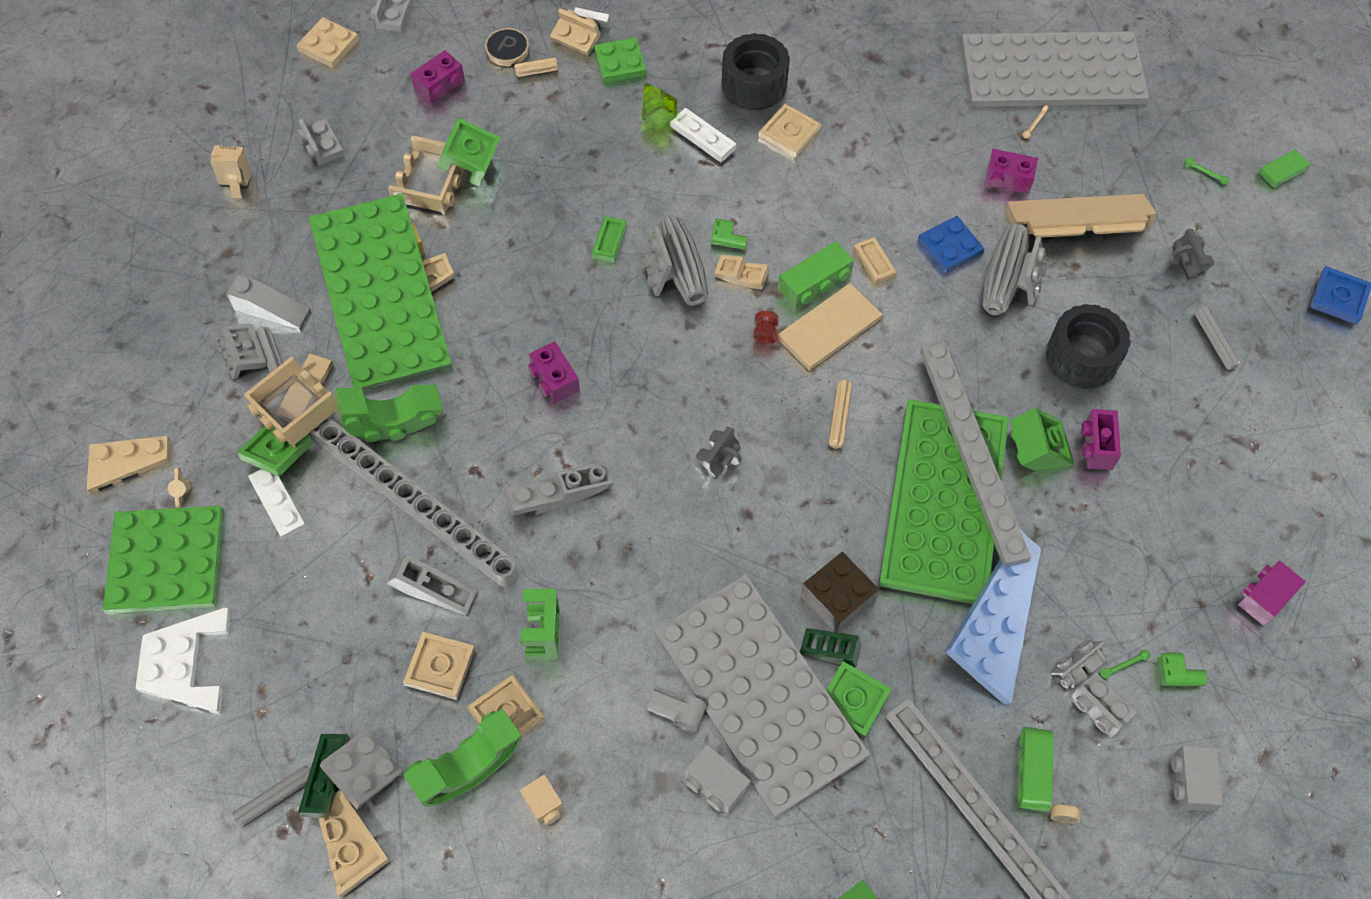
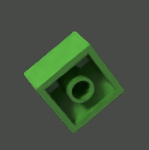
M1033 408L1010 420L1012 427L1011 436L1016 442L1018 449L1017 458L1022 466L1034 471L1067 468L1075 465L1062 420L1037 408Z

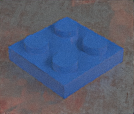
M958 216L919 234L918 237L919 243L944 274L982 255L985 250Z
M1325 266L1321 271L1310 307L1357 325L1364 313L1371 290V282Z

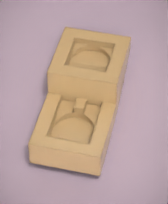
M721 255L714 275L730 283L763 290L770 270L766 264L745 263L744 258L740 256Z

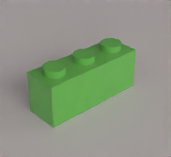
M835 241L779 275L778 290L794 308L802 304H808L819 293H825L837 282L848 279L852 274L854 259Z

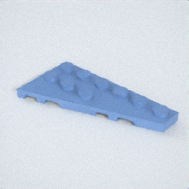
M1023 532L1022 535L1031 555L1030 561L1003 567L1001 559L999 560L944 651L1004 705L1011 704L1041 550Z

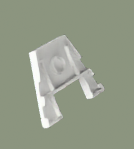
M222 608L143 635L135 688L139 692L170 701H178L194 708L198 707L215 714H220L223 689L220 686L194 687L199 638L202 635H228L231 615L229 608Z

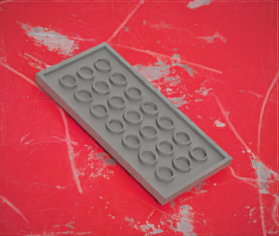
M1134 31L962 34L961 36L971 107L1147 104L1149 100Z
M746 574L655 630L656 636L696 698L707 704L705 712L749 780H751V783L774 819L870 757L863 743Z

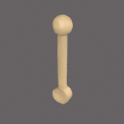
M1044 105L1030 128L1023 132L1022 136L1024 139L1031 137V132L1048 112L1049 106Z

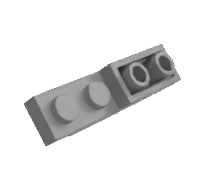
M604 461L556 472L555 478L506 488L504 495L512 516L532 511L539 515L577 503L613 486V480Z

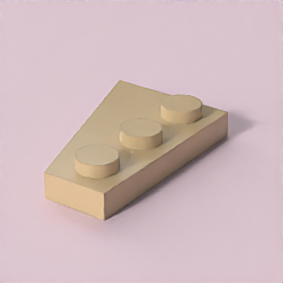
M168 436L89 444L87 491L91 495L98 492L99 488L111 483L116 485L123 482V478L136 473L140 475L170 463L171 440Z
M340 790L336 792L329 818H319V823L329 855V863L336 884L337 896L341 898L390 860L346 796Z

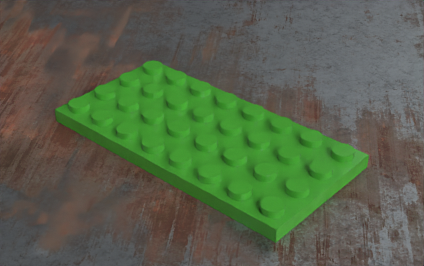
M403 193L309 216L353 387H362V390L365 391L451 368V360Z
M908 399L879 586L973 604L990 577L994 541L941 405ZM973 411L1001 480L1009 417Z

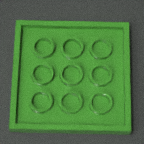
M221 505L115 512L103 611L106 614L215 607L223 508Z

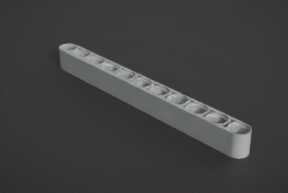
M328 417L307 434L319 446L496 584L508 587L516 582L518 573L511 556L359 439L346 432L333 419ZM336 436L334 439L328 440L330 437ZM350 450H355L353 453L347 454ZM369 464H374L371 468H365ZM386 479H393L389 483H383ZM412 493L411 496L407 498H402L404 494ZM424 508H431L429 512L421 513ZM446 522L451 523V524H450L448 527H446V528H441V527H440L443 523H446ZM465 537L471 538V539H470L468 542H466V543H460V542H459L462 538H465ZM482 553H490V556L487 558H479ZM502 568L511 569L506 574L498 573Z

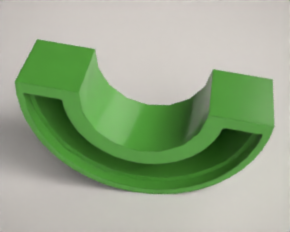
M436 384L412 385L402 395L381 401L366 398L362 387L336 388L335 391L343 428L349 434L365 439L367 442L386 439L393 441L401 440L406 435L434 424L443 411Z
M503 708L497 712H489L481 719V723L478 724L475 733L459 744L458 749L451 753H444L437 759L431 760L427 758L424 761L418 760L407 768V772L403 776L422 805L432 807L446 803L474 788L501 767L519 746L522 735Z

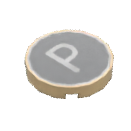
M499 29L493 32L485 43L488 58L499 66L507 67L512 66V63H521L529 53L528 38L524 33L516 29Z

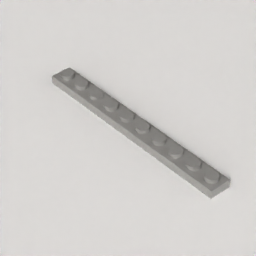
M941 342L921 346L920 354L1003 567L1027 563L1031 559L1030 552L946 343Z
M908 698L890 711L886 718L1031 899H1072L913 702Z

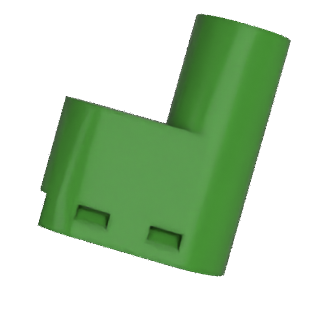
M716 218L711 245L746 250L748 236L733 234L734 221Z
M1182 652L1161 653V657H1157L1162 686L1206 685L1207 675L1205 670L1186 669L1185 658Z

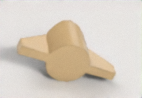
M175 467L174 480L168 484L167 489L169 494L175 497V508H181L183 495L189 493L192 484L188 479L183 478L180 467Z

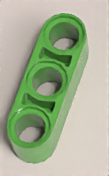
M1031 727L1022 728L1018 776L1019 808L1043 812L1050 811L1054 755V733L1052 730Z

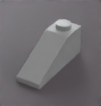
M237 275L227 292V296L235 311L297 330H301L311 311L310 308L264 283Z
M405 554L396 561L386 584L409 596L463 615L467 614L477 590L408 554Z

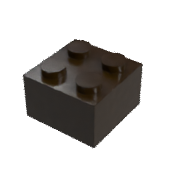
M842 551L803 583L800 596L834 632L839 633L876 601L880 589Z

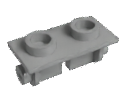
M1087 640L1076 647L1077 651L1073 655L1060 659L1056 663L1057 667L1050 674L1060 675L1062 677L1060 683L1064 688H1074L1087 677L1082 669L1083 666L1088 673H1092L1106 662L1105 658L1108 655L1105 650L1100 648L1105 644L1104 641Z

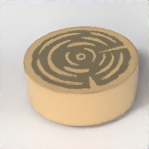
M1057 804L1051 807V819L1060 823L1077 824L1081 822V810L1075 806Z

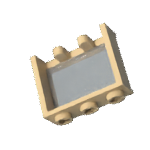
M412 135L410 140L413 152L412 154H404L405 170L404 172H396L397 187L389 185V194L394 196L403 193L407 205L442 212L445 215L448 206H451L453 203L455 189L459 188L461 184L463 170L466 171V169L450 163L448 171L437 168L439 158L446 143Z
M292 356L244 394L249 402L246 407L256 418L261 415L262 417L259 420L269 431L274 428L273 434L282 444L287 441L293 448L296 447L295 444L331 414L339 411L333 394L330 391L327 393L319 382L315 383L305 369L302 371Z

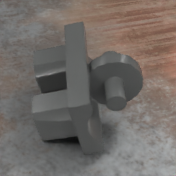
M1187 229L1185 234L1173 243L1175 250L1172 253V257L1175 261H1182L1189 278H1195L1201 271H1207L1214 265L1212 256L1205 255L1203 251L1205 246L1203 238L1196 236L1193 229Z
M727 426L724 432L714 430L709 438V442L713 446L712 449H700L696 455L698 463L707 469L711 477L716 478L723 467L727 468L730 463L738 465L742 460L741 455L738 453L741 449L739 446L740 442L734 436V428Z

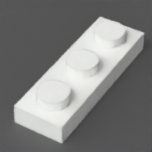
M687 108L683 109L670 121V127L719 162L724 161L736 150V143Z
M263 469L248 476L282 540L307 528L278 476Z

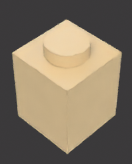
M545 774L520 789L524 801L539 826L543 823H546V825L551 824L560 818V813L564 811L563 804Z

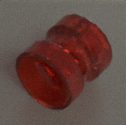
M760 311L755 314L754 324L756 328L754 329L753 338L756 342L772 344L777 341L778 330L776 327L779 323V317L775 312Z

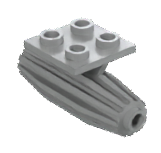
M669 215L662 220L659 227H654L651 238L648 239L645 253L642 254V265L646 268L648 283L652 286L655 296H660L665 282L673 279L685 302L692 306L699 305L709 297L705 269L695 241L684 222L678 216Z
M1011 223L1007 225L994 248L985 278L983 307L991 315H999L1006 312L1018 287L1027 292L1028 305H1034L1036 296L1041 294L1042 282L1040 280L1041 277L1046 276L1047 263H1044L1046 249L1042 248L1041 238L1036 237L1032 252L1027 253L1029 231L1022 224Z

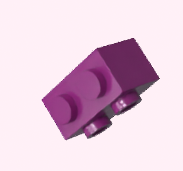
M446 50L410 73L414 89L430 103L441 98L445 93L465 80L462 64Z
M992 149L984 184L1017 192L1030 193L1035 179L1038 158Z
M555 341L529 353L530 364L527 365L529 372L533 378L537 377L541 382L539 387L545 397L549 396L553 403L580 391L579 378Z
M1092 409L1086 421H1083L1081 425V435L1085 436L1082 450L1083 458L1086 459L1087 468L1113 470L1121 457L1118 411Z
M1280 560L1273 567L1267 564L1257 575L1261 580L1257 584L1251 582L1241 592L1244 599L1238 605L1263 626H1266L1306 582Z

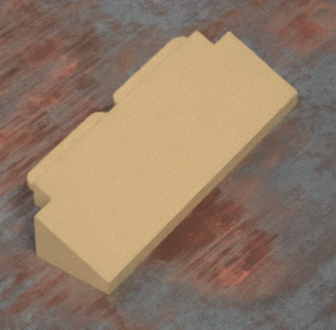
M1144 194L1009 201L1006 203L1009 224H1027L1029 234H1033L1036 237L1083 235L1085 231L1093 230L1096 234L1141 232L1145 228L1151 227L1157 215Z

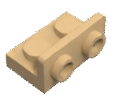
M559 8L557 13L560 18L550 34L551 40L589 57L601 35L597 23L590 18L584 19L579 17L572 10L568 9L565 11Z

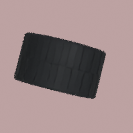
M745 34L733 39L727 45V48L724 49L722 58L721 82L725 95L732 102L742 107L745 106L753 109L764 108L778 102L784 96L788 83L790 56L788 55L787 48L784 47L782 42L766 34ZM758 66L769 70L770 73L753 76L743 73L740 69Z
M1095 304L1074 306L1070 310H1066L1058 319L1048 341L1046 356L1048 357L1049 366L1052 367L1055 374L1061 377L1062 380L1071 383V385L1084 388L1098 387L1109 382L1116 375L1129 351L1128 349L1131 344L1130 332L1125 322L1120 319V316L1106 307L1103 308ZM1073 335L1092 337L1103 345L1108 355L1104 357L1084 355L1071 345L1068 337Z

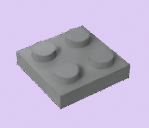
M367 729L320 764L322 770L356 809L393 782L403 772Z

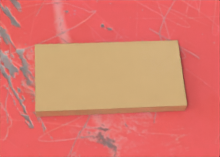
M849 283L780 332L777 339L811 371L880 321L883 314Z

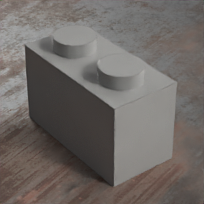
M707 744L684 770L687 786L696 793L701 791L708 797L707 802L719 812L724 810L728 814L750 788L751 780Z
M1182 746L1173 754L1171 759L1172 770L1176 772L1177 781L1174 785V797L1178 800L1179 809L1214 812L1223 806L1218 749Z

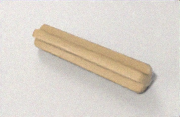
M842 380L837 385L829 446L834 447V449L844 446L852 383L847 380Z

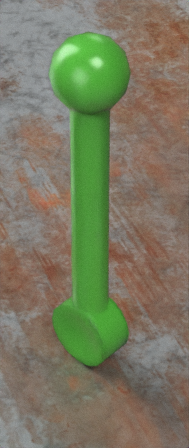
M1187 158L1184 162L1186 167H1194L1220 180L1222 185L1229 183V177L1220 176L1194 163L1192 158Z
M1142 650L1138 656L1110 669L1102 668L1099 676L1103 680H1107L1111 674L1140 660L1150 659L1151 654L1148 650Z

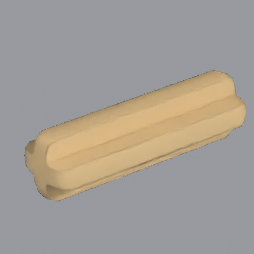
M552 57L517 63L514 68L516 76L522 77L557 71L558 63L557 59Z

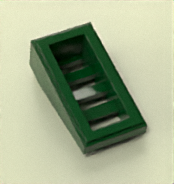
M806 628L800 653L804 656L841 665L844 661L856 668L861 650V641L857 635ZM814 638H818L816 649L811 648ZM829 641L827 650H823L824 642ZM836 644H840L838 652H834ZM850 647L849 653L845 654L846 648Z

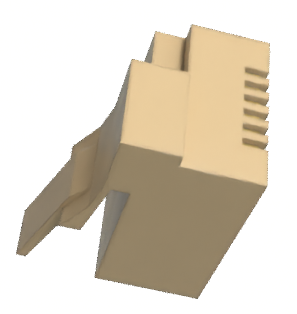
M214 145L210 162L218 184L230 185L232 198L241 199L240 186H247L251 176L244 148L225 146L224 148V146Z

